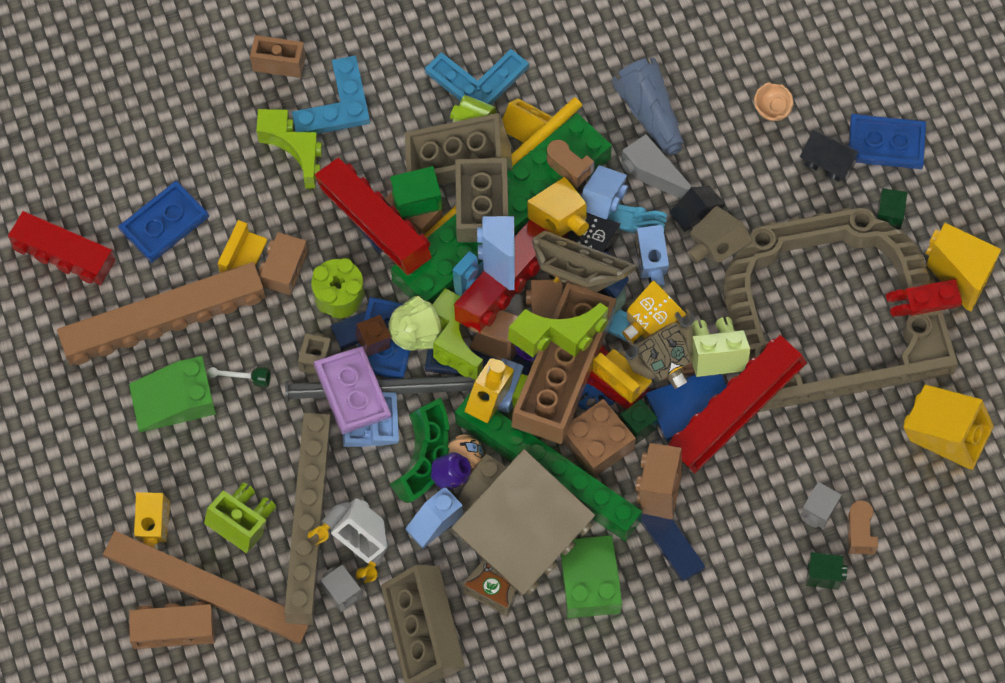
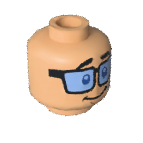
M459 435L456 437V440H453L448 445V454L457 452L468 459L471 465V473L482 460L481 444L478 440L471 438L470 435Z

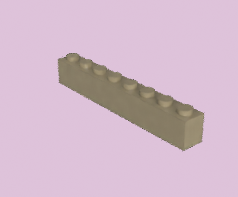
M304 413L284 611L285 621L290 624L313 625L320 544L315 545L319 540L318 534L311 538H308L307 535L312 529L322 526L331 432L330 414Z

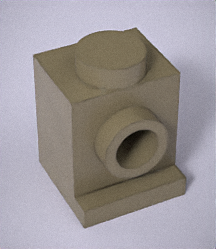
M314 333L313 335L305 334L298 358L300 372L317 375L313 365L314 361L330 356L332 349L330 338L320 333Z

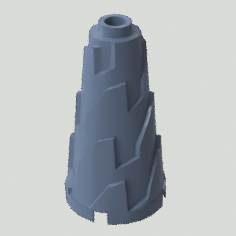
M645 58L620 70L618 73L621 78L617 80L614 76L611 82L634 116L644 126L649 136L654 139L662 153H668L669 156H672L682 150L681 145H683L684 141L670 104L669 94L664 85L665 82L661 75L659 64L655 58L650 59V64Z

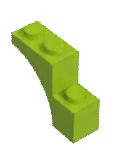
M258 109L256 129L258 142L277 146L292 155L303 171L305 188L316 189V177L314 174L321 170V164H317V157H322V142H318L317 133L294 132V120L289 119L288 110Z
M445 288L432 304L441 324V334L433 343V358L442 365H448L456 369L462 376L476 380L483 370V359L467 347L460 333L461 323L455 321L454 303L461 296Z
M599 303L587 313L568 319L545 318L525 309L509 326L508 340L532 357L539 351L543 352L550 344V341L575 357L581 350L585 351L590 346L593 340L592 337L597 332L601 333L606 328L609 322L607 319L608 307Z

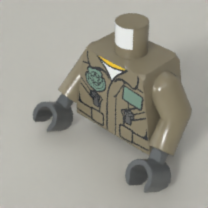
M688 308L686 309L687 314L683 318L679 312L675 313V318L679 325L677 322L670 323L636 344L628 340L627 342L630 346L627 351L621 347L619 348V352L626 357L633 372L648 380L660 381L668 377L674 389L688 382L681 370L682 367L691 363L690 357L693 354L692 337L694 335L692 324L694 322V315Z

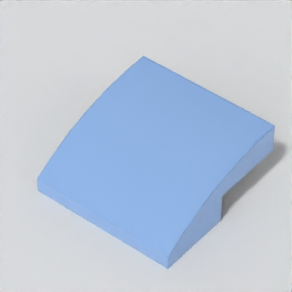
M382 392L391 412V418L342 434L343 447L382 446L399 442L396 393Z

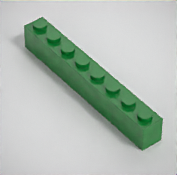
M470 394L455 411V423L510 462L525 449L595 515L592 518L626 542L640 523L642 516L640 509L532 434L513 428L512 421L497 410L488 424L464 412Z

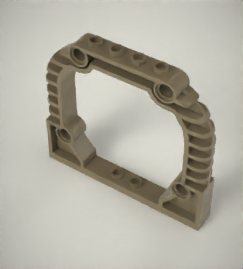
M843 208L835 213H818L813 217L804 219L795 217L788 220V222H769L755 228L750 236L752 242L743 247L728 266L724 278L723 296L734 330H744L750 346V361L752 358L758 357L768 343L765 342L751 293L750 280L755 269L774 264L781 252L844 241L854 248L876 247L890 258L898 273L903 290L931 284L924 258L918 246L905 232L890 226L888 222L875 219L873 213L868 209ZM856 223H863L866 227H859ZM763 241L767 243V245L761 246L758 245L756 242ZM942 310L914 315L908 318L903 331V338L909 346L902 354L898 366L874 371L863 369L856 374L848 376L837 374L831 377V379L807 384L802 383L801 376L797 373L758 412L953 375L958 362ZM912 327H919L923 332H915Z

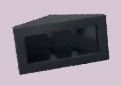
M711 186L691 187L669 214L680 228L686 232L697 225L714 207L723 208L725 203Z

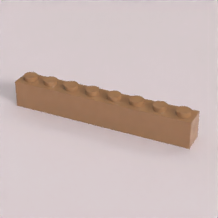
M252 262L58 328L57 332L69 365H81L88 362L90 358L110 355L116 349L136 346L139 341L148 338L157 339L168 331H180L189 324L209 321L215 315L221 313L230 314L238 307L256 305L262 299H265V293L255 264Z

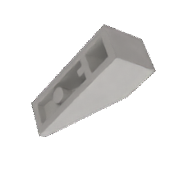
M646 134L622 150L621 165L628 174L632 173L637 180L680 199L692 187Z

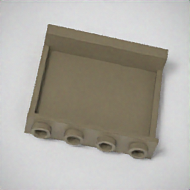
M523 449L448 531L456 538L460 537L517 590V595L520 597L525 593L530 595L539 586L540 583L537 579L543 573L548 575L557 566L558 563L555 559L561 553L566 555L575 546L573 539L579 533L583 536L593 526L591 520L595 515Z

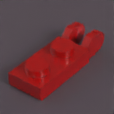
M956 279L906 288L905 290L891 291L885 295L887 302L902 300L907 302V304L890 308L892 317L909 314L914 316L960 307L963 303Z

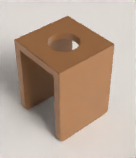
M500 310L496 315L494 323L490 327L485 326L481 334L470 326V330L477 333L470 344V349L500 360L504 358L512 361L516 355L515 344L508 340L509 326L518 316Z

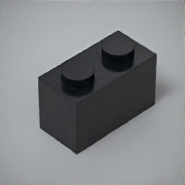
M813 130L800 158L805 160L803 165L815 171L820 167L827 171L825 176L839 182L841 178L848 179L860 153Z

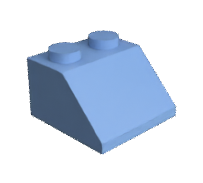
M483 216L482 227H477V243H482L478 244V260H483V269L486 273L508 290H515L514 216Z

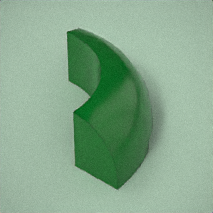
M441 398L409 414L415 436L413 456L402 475L390 483L394 493L405 503H410L419 498L434 484L431 478L432 463L436 458L448 454V431L450 427Z

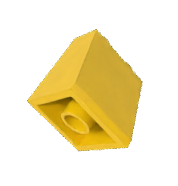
M944 223L940 231L936 229L930 239V245L925 253L929 255L926 265L941 282L956 279L963 302L962 305L966 310L972 312L994 269L1001 249Z
M926 384L921 393L917 394L914 407L910 415L906 416L903 425L911 442L971 470L974 469L994 428L982 399Z

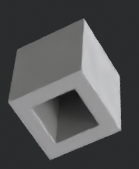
M818 482L803 506L800 517L804 518L808 525L824 529L839 504L841 494Z
M343 564L338 568L332 567L327 570L320 580L323 590L340 612H343L363 597L361 588Z

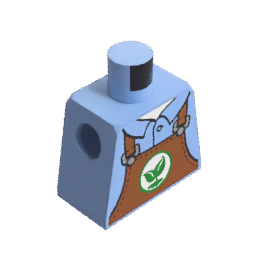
M663 225L637 228L634 247L641 278H648L649 284L654 280L662 288L665 286L663 275L667 274L669 267Z

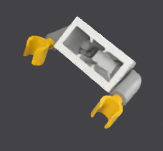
M359 499L334 506L321 521L322 526L309 531L307 537L311 538L318 534L319 540L315 545H319L328 539V530H331V534L368 563L366 567L357 569L356 578H363L366 575L364 583L376 580L377 570L375 567L380 565L389 545L385 535L383 519L369 508L367 502L360 501Z

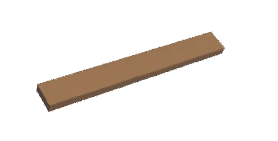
M114 531L103 553V557L207 604H211L216 608L299 645L309 625L286 623L285 606L117 531Z

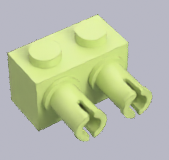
M723 317L716 321V328L719 332L716 334H709L707 323L704 320H700L702 328H700L698 320L693 322V354L690 359L696 377L742 372L746 369V365L749 362L750 346L744 330H734L731 318H725L727 325H725Z

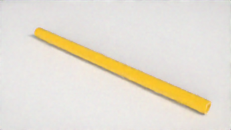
M573 97L511 154L512 166L564 124L583 106L576 97ZM456 205L423 235L427 238L456 214Z

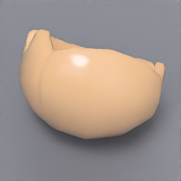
M765 83L757 89L754 96L756 110L760 116L769 121H780L787 118L794 106L792 94L782 84Z

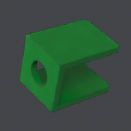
M433 166L390 177L394 204L402 219L442 210L441 192Z

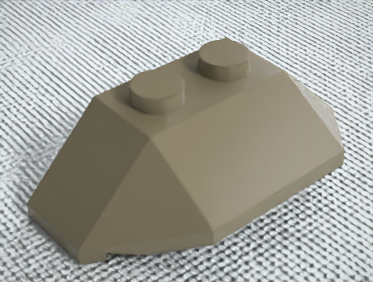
M543 231L532 240L541 270L559 278L561 282L572 283L593 292H598L624 279L636 270V265L548 231Z

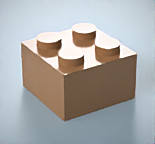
M602 399L571 421L563 443L587 473L595 478L635 449L636 438L606 401Z
M650 443L648 453L643 452L642 476L638 475L637 504H641L643 514L673 520L682 478V451L680 447Z

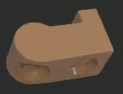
M555 140L548 145L547 163L574 187L578 188L594 172V160L587 155L580 159L569 150L566 142Z
M856 501L850 507L847 517L848 554L875 555L877 551L878 537H870V521L873 516V508L866 501Z

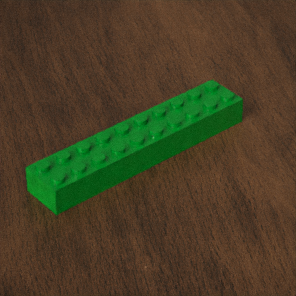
M578 113L512 166V171H507L508 216H514L515 236L530 220L528 218L527 201L563 178L547 163V147L552 141L562 140L566 142L569 150L580 159H583L586 155L594 160V172L598 165L603 166L611 159L612 145ZM456 214L427 237L431 245L428 247L432 256L430 260L408 276L396 264L391 267L392 281L410 299L414 296H419L432 305L445 288L454 292L453 269L470 251L478 259V244L482 243L457 242Z

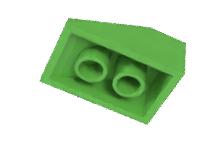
M202 356L175 362L129 384L139 433L216 415Z
M612 535L573 539L575 546L566 555L560 554L567 619L621 614V591Z

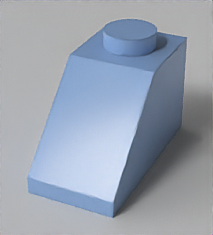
M442 488L424 503L405 529L420 547L424 549L463 515V505L447 488Z

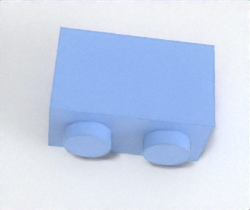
M598 165L583 189L582 198L587 205L586 212L606 220L612 211L616 212L620 200H623L627 193L628 186L624 185L627 175Z

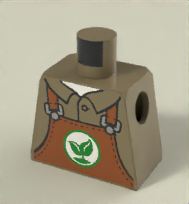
M484 560L463 584L464 594L506 617L509 616L518 591Z

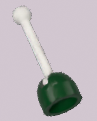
M211 367L208 370V375L212 378L217 375L249 378L255 386L268 388L271 380L270 367H257L251 373L220 371L215 367Z

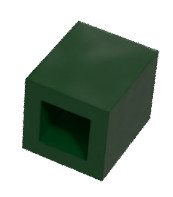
M882 188L876 219L888 222L890 226L900 230L904 220L908 192Z
M642 399L620 415V420L636 438L635 444H638L657 428L658 418Z
M811 552L808 560L806 586L839 590L841 582H846L847 565H843V556Z

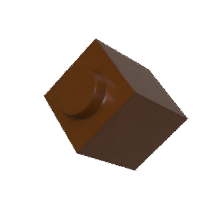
M381 315L357 323L355 336L360 347H364L367 357L390 348L391 336Z

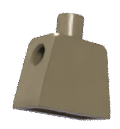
M716 206L691 231L690 235L696 245L687 254L695 264L706 256L716 263H720L751 243L752 239L743 222Z

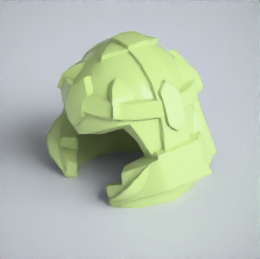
M414 296L394 310L389 320L388 331L394 343L404 350L433 349V343L441 334V324L438 314L430 302L423 300L419 296Z

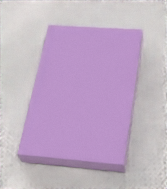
M363 346L314 361V368L341 434L391 418V412Z

